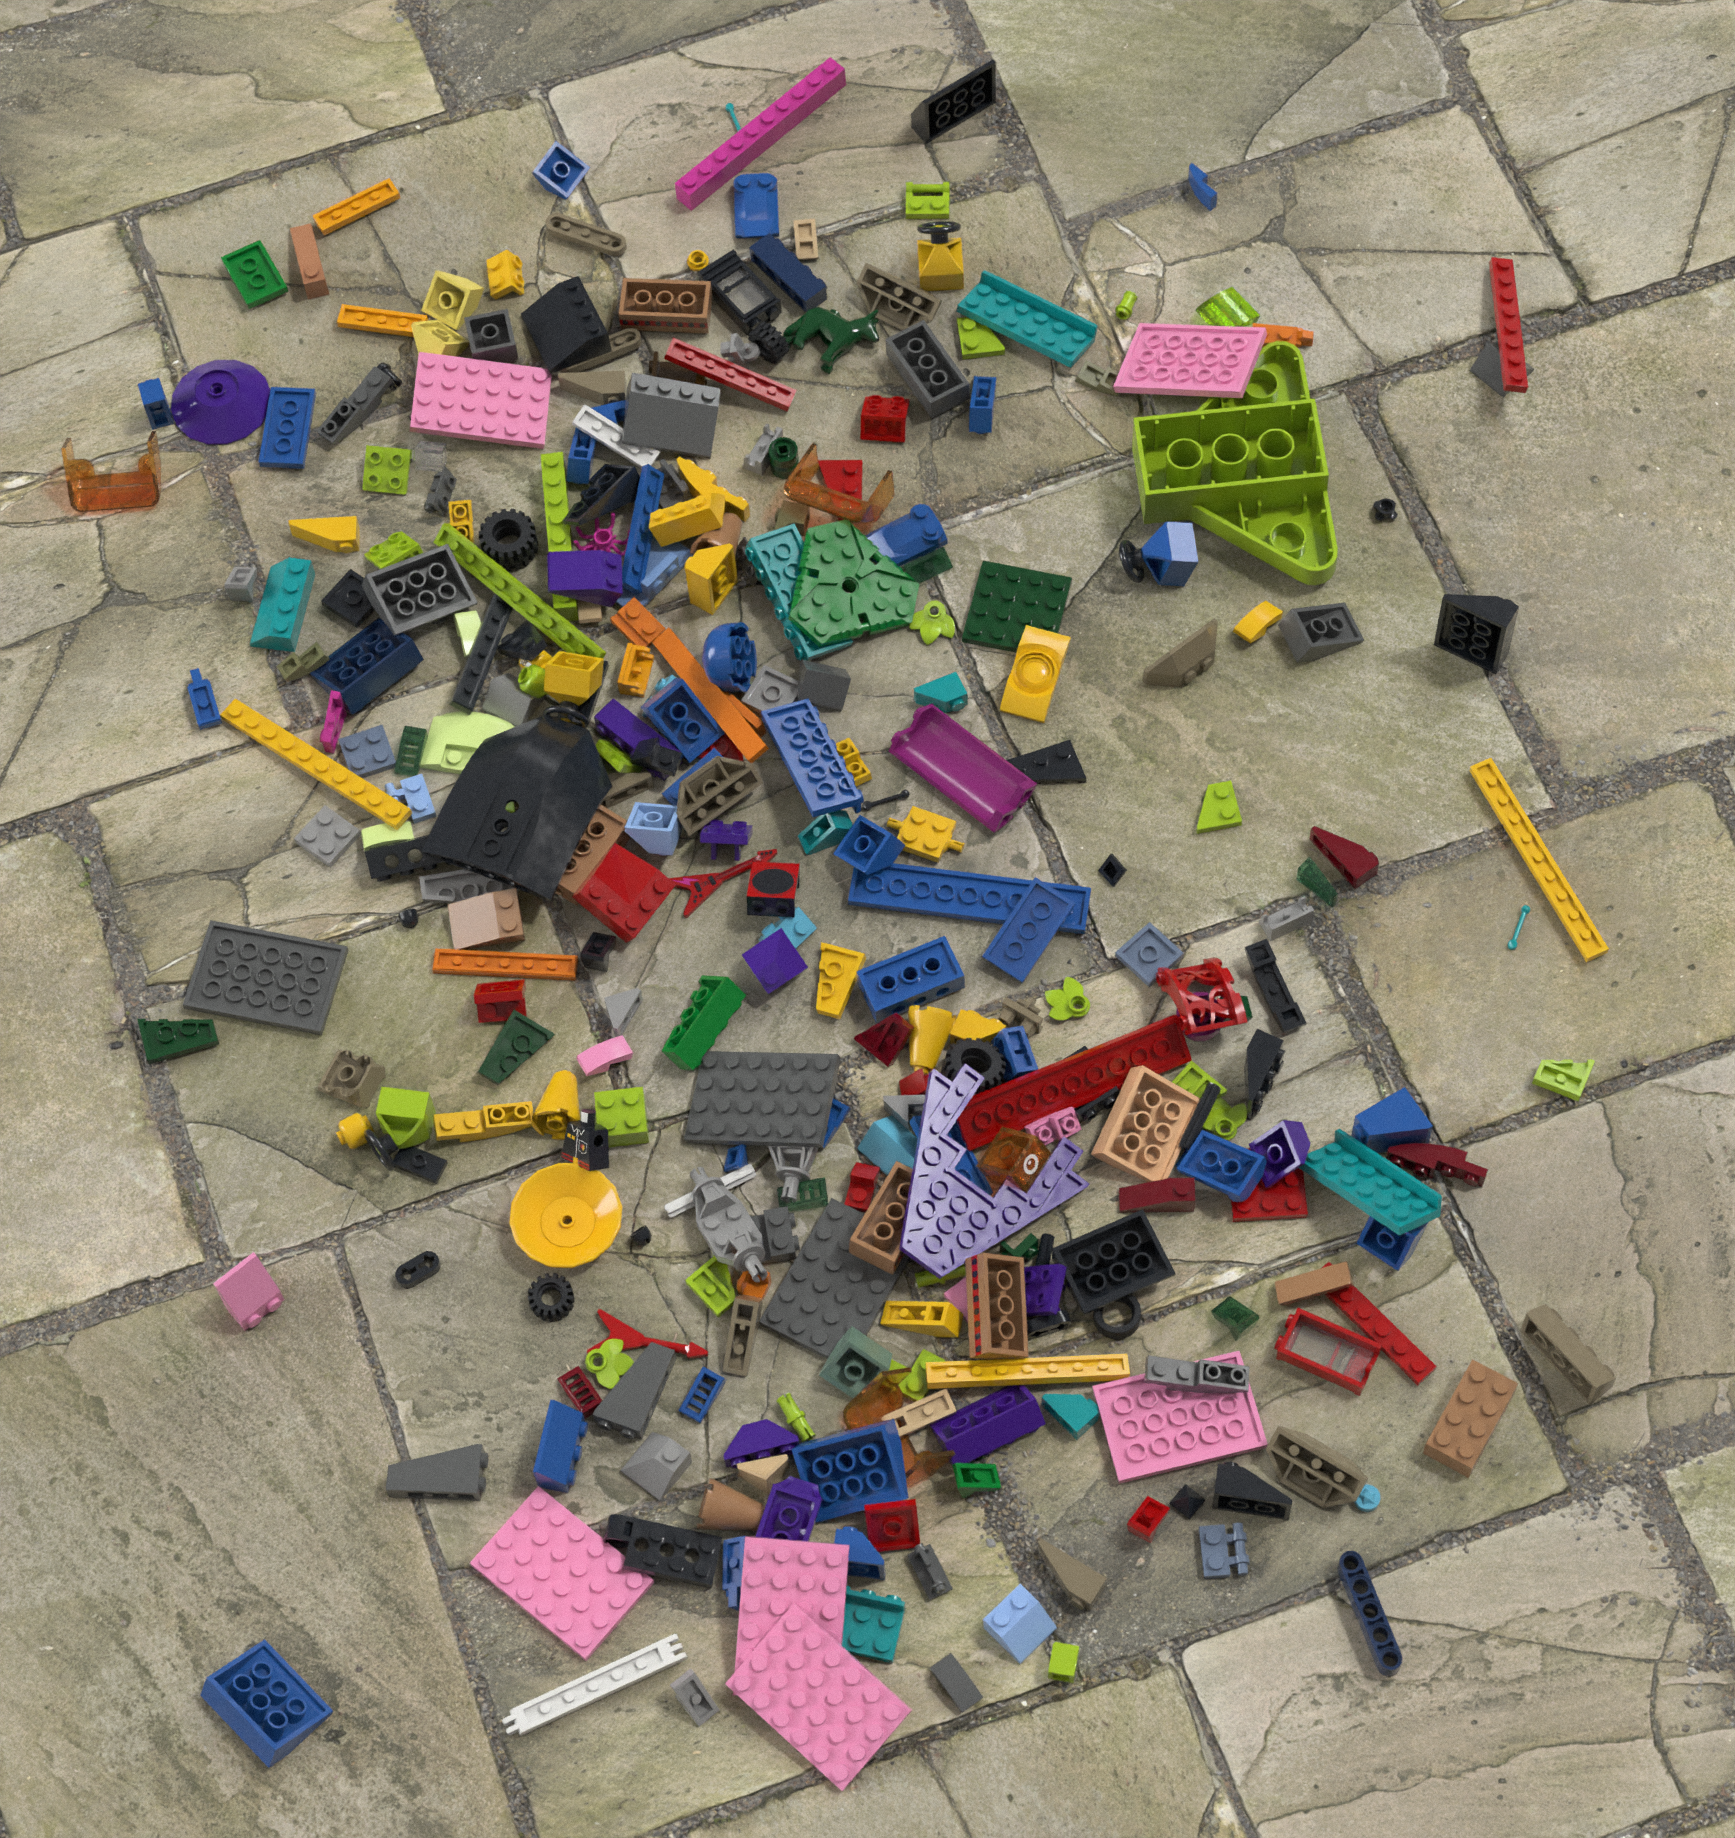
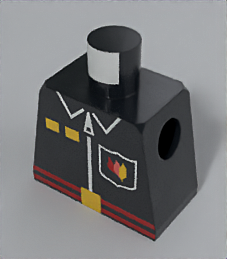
M583 1109L581 1120L572 1121L567 1124L561 1158L571 1163H577L579 1167L587 1171L609 1168L608 1130L606 1127L596 1123V1111L592 1109Z

